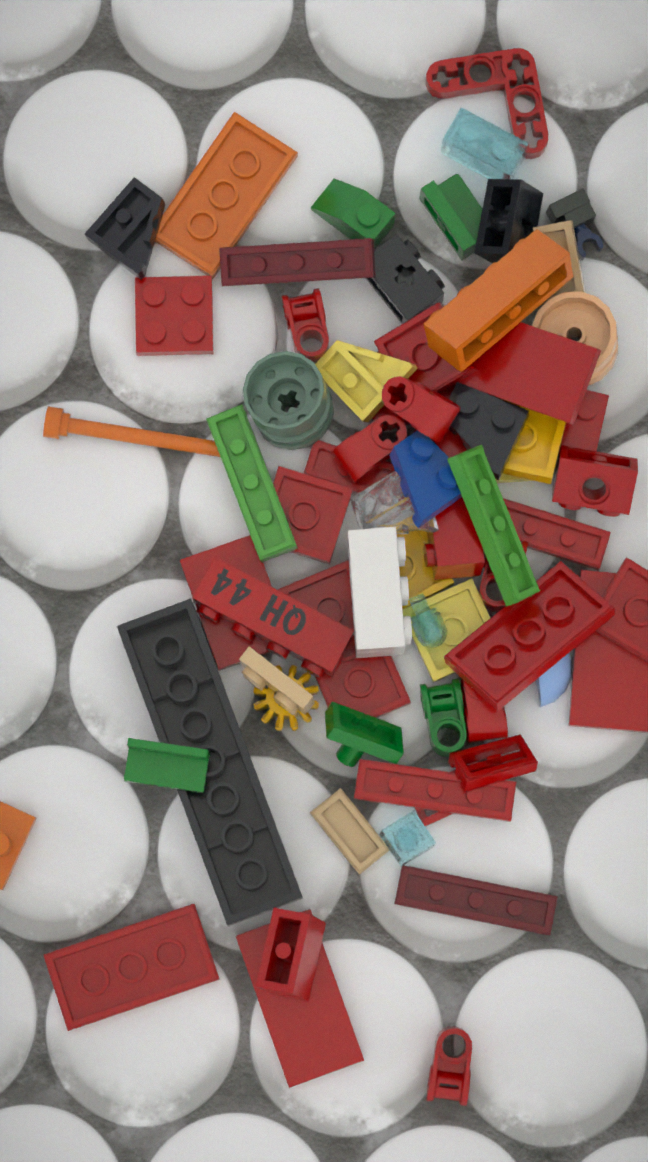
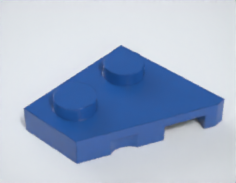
M417 430L393 447L389 456L394 470L400 476V486L403 495L411 500L415 511L412 519L417 528L424 525L462 497L447 460L449 457L428 436Z

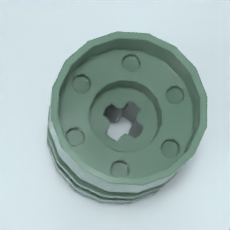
M289 351L269 354L257 361L246 376L243 386L244 405L263 438L274 446L288 450L307 448L319 441L330 428L334 415L332 396L315 363L304 355Z

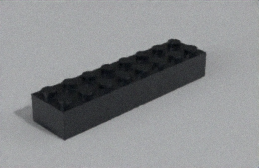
M192 600L182 601L118 625L117 629L159 742L209 750L210 757L204 793L184 790L177 791L227 926L235 925L272 911L273 908H279L303 899Z

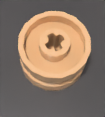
M582 291L564 292L550 298L537 311L532 326L568 339L578 337L579 341L577 342L601 350L589 385L602 380L613 368L618 355L616 321L610 308L598 297Z

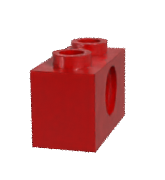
M561 445L552 487V502H557L559 506L569 510H579L581 507L597 509L598 513L610 517L619 516L620 513L629 515L638 475L637 458ZM590 478H598L604 482V485L599 489H589L584 483Z

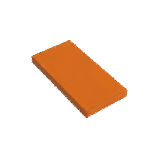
M234 112L162 215L155 242L214 279L221 269L219 248L236 247L298 157V152Z

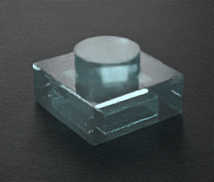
M415 811L410 812L382 829L379 834L401 867L430 850L436 844Z

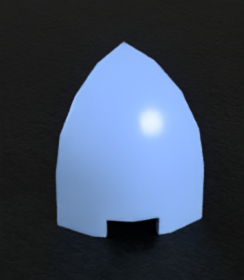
M570 652L535 680L540 707L555 702L566 691L572 678Z

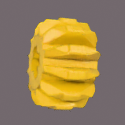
M280 665L275 666V667L278 668L280 671H282V668H281ZM290 666L289 678L311 695L319 692L317 685L303 687L311 678L308 672L302 674L297 680L295 679L297 666ZM254 687L253 693L255 695L266 698L254 703V709L261 711L269 708L261 718L264 724L269 723L276 716L278 717L275 723L276 731H282L284 720L288 719L292 731L298 730V723L295 717L298 715L304 722H311L312 717L308 712L304 715L297 710L292 715L275 702L273 697L276 693L269 687L268 689L264 688L262 691ZM314 700L315 703L310 709H318L319 702Z

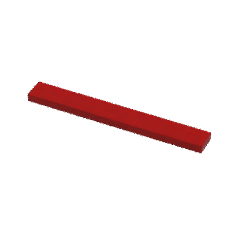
M321 440L312 445L304 474L353 488L354 494L415 512L410 498L403 495L400 486V476L394 470L392 463L383 462L369 476L354 483L332 453L336 445ZM503 498L520 542L523 540L528 541L527 548L599 571L611 534L610 531Z

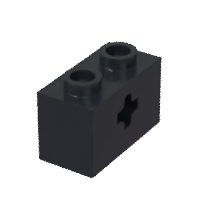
M488 179L475 254L491 263L498 262L513 249L519 240L529 236L533 232V227H538L544 193L522 179Z
M396 233L374 250L376 277L365 279L401 324L436 303H443L444 292L442 289L445 288L443 281L434 270L430 269L427 272L418 261L421 255L412 242L408 239L403 242ZM398 274H401L404 278L411 275V285L409 286L405 281L398 284Z

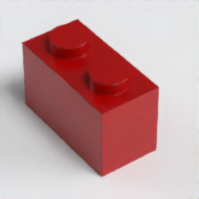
M273 908L256 987L273 995L309 1001L326 923L311 914Z

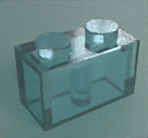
M461 107L442 140L441 154L488 179H513L525 158L529 143Z

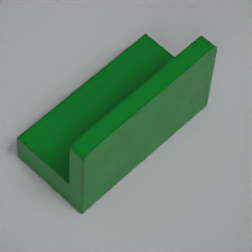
M455 174L439 185L433 180L423 186L420 190V201L461 261L475 253L482 207L460 175Z
M128 738L127 747L129 750L124 782L204 793L210 757L209 750Z

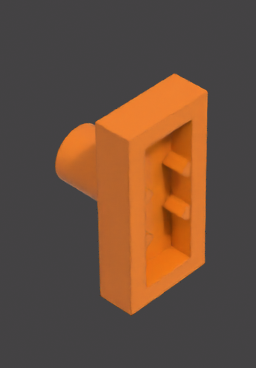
M0 801V889L4 890L37 818Z

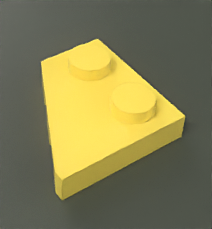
M336 340L315 364L325 383L363 422L367 423L384 406L382 389L385 383L393 377L401 376L408 379L418 369L415 364Z

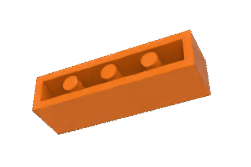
M538 229L525 239L519 240L510 252L498 262L492 263L472 284L462 288L457 296L447 305L431 314L424 323L429 348L458 371L462 372L573 278L570 252Z

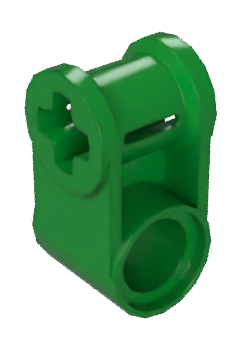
M452 679L450 684L432 687L420 684L421 704L424 718L427 722L431 747L438 755L449 757L450 753L462 750L466 741V726L463 715L464 705L459 679ZM444 728H451L458 733L459 742L451 747L444 746L438 741V732Z

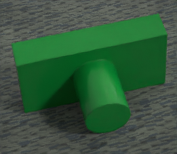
M333 701L325 711L326 738L342 744L336 752V756L342 764L354 767L364 753L397 764L403 756L401 727Z

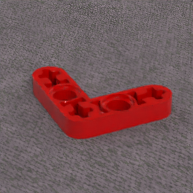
M513 48L444 59L434 62L428 68L426 87L428 92L437 98L446 99L503 90L515 151L526 159L540 157L545 152L549 134L536 64L533 55L529 51L522 48ZM513 60H519L522 66L527 65L523 69V84L516 86L517 76L515 70H508V68L512 67ZM475 65H484L490 70L491 77L485 82H476L471 78L469 71ZM458 68H464L463 81L465 85H459L460 77L450 79L447 87H441L439 81L433 82V80L437 79L438 72H444L448 78L457 77ZM519 95H528L534 100L535 107L530 112L522 113L515 108L513 104L514 99ZM532 121L533 137H540L535 148H530L528 142H521V140L525 139L526 135L525 123Z

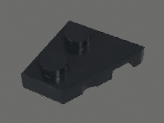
M134 177L86 231L85 236L88 241L142 280L147 272L165 202L161 196Z
M457 382L449 399L459 405L461 409L449 430L462 439L463 446L467 450L482 445L493 475L499 481L529 417V410Z

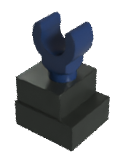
M584 188L548 206L545 213L551 224L573 220L580 260H584L586 257L582 247L584 242L593 243L598 252L602 250V239L587 228V225L593 223L597 215L590 204Z

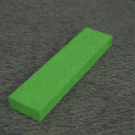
M241 404L206 418L260 561L263 563L298 549L243 405Z
M482 445L448 458L447 460L505 605L516 604L539 592V587Z

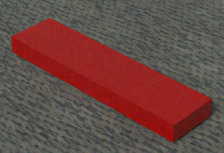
M359 759L354 799L511 822L516 782L503 780L465 791L462 787V779H458L453 772Z

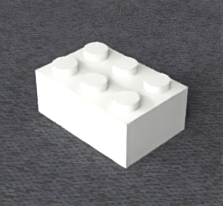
M396 527L348 530L347 546L356 658L403 655L405 645L411 644L412 640L411 617L403 616L402 606L408 605L409 600L407 576L400 577L399 567L405 566L406 561L404 537H397Z

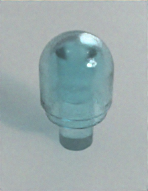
M423 593L409 599L416 615L411 617V626L419 643L427 648H436L442 645L447 637V628L441 613L437 611L436 607L429 608Z

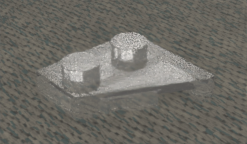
M393 471L350 498L359 529L396 527V534H409V531L434 533L439 530L435 517L419 528L414 524L412 517L415 511L410 498L403 495L400 486L401 479L396 471Z

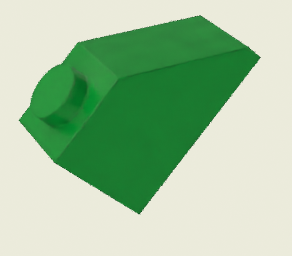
M335 178L311 206L313 212L350 240L374 238V250L390 232L395 223L396 213L367 191Z

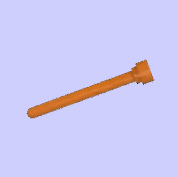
M48 406L46 411L43 437L59 439L60 436L67 437L68 433L220 457L214 440L71 418V414L64 413L62 408Z

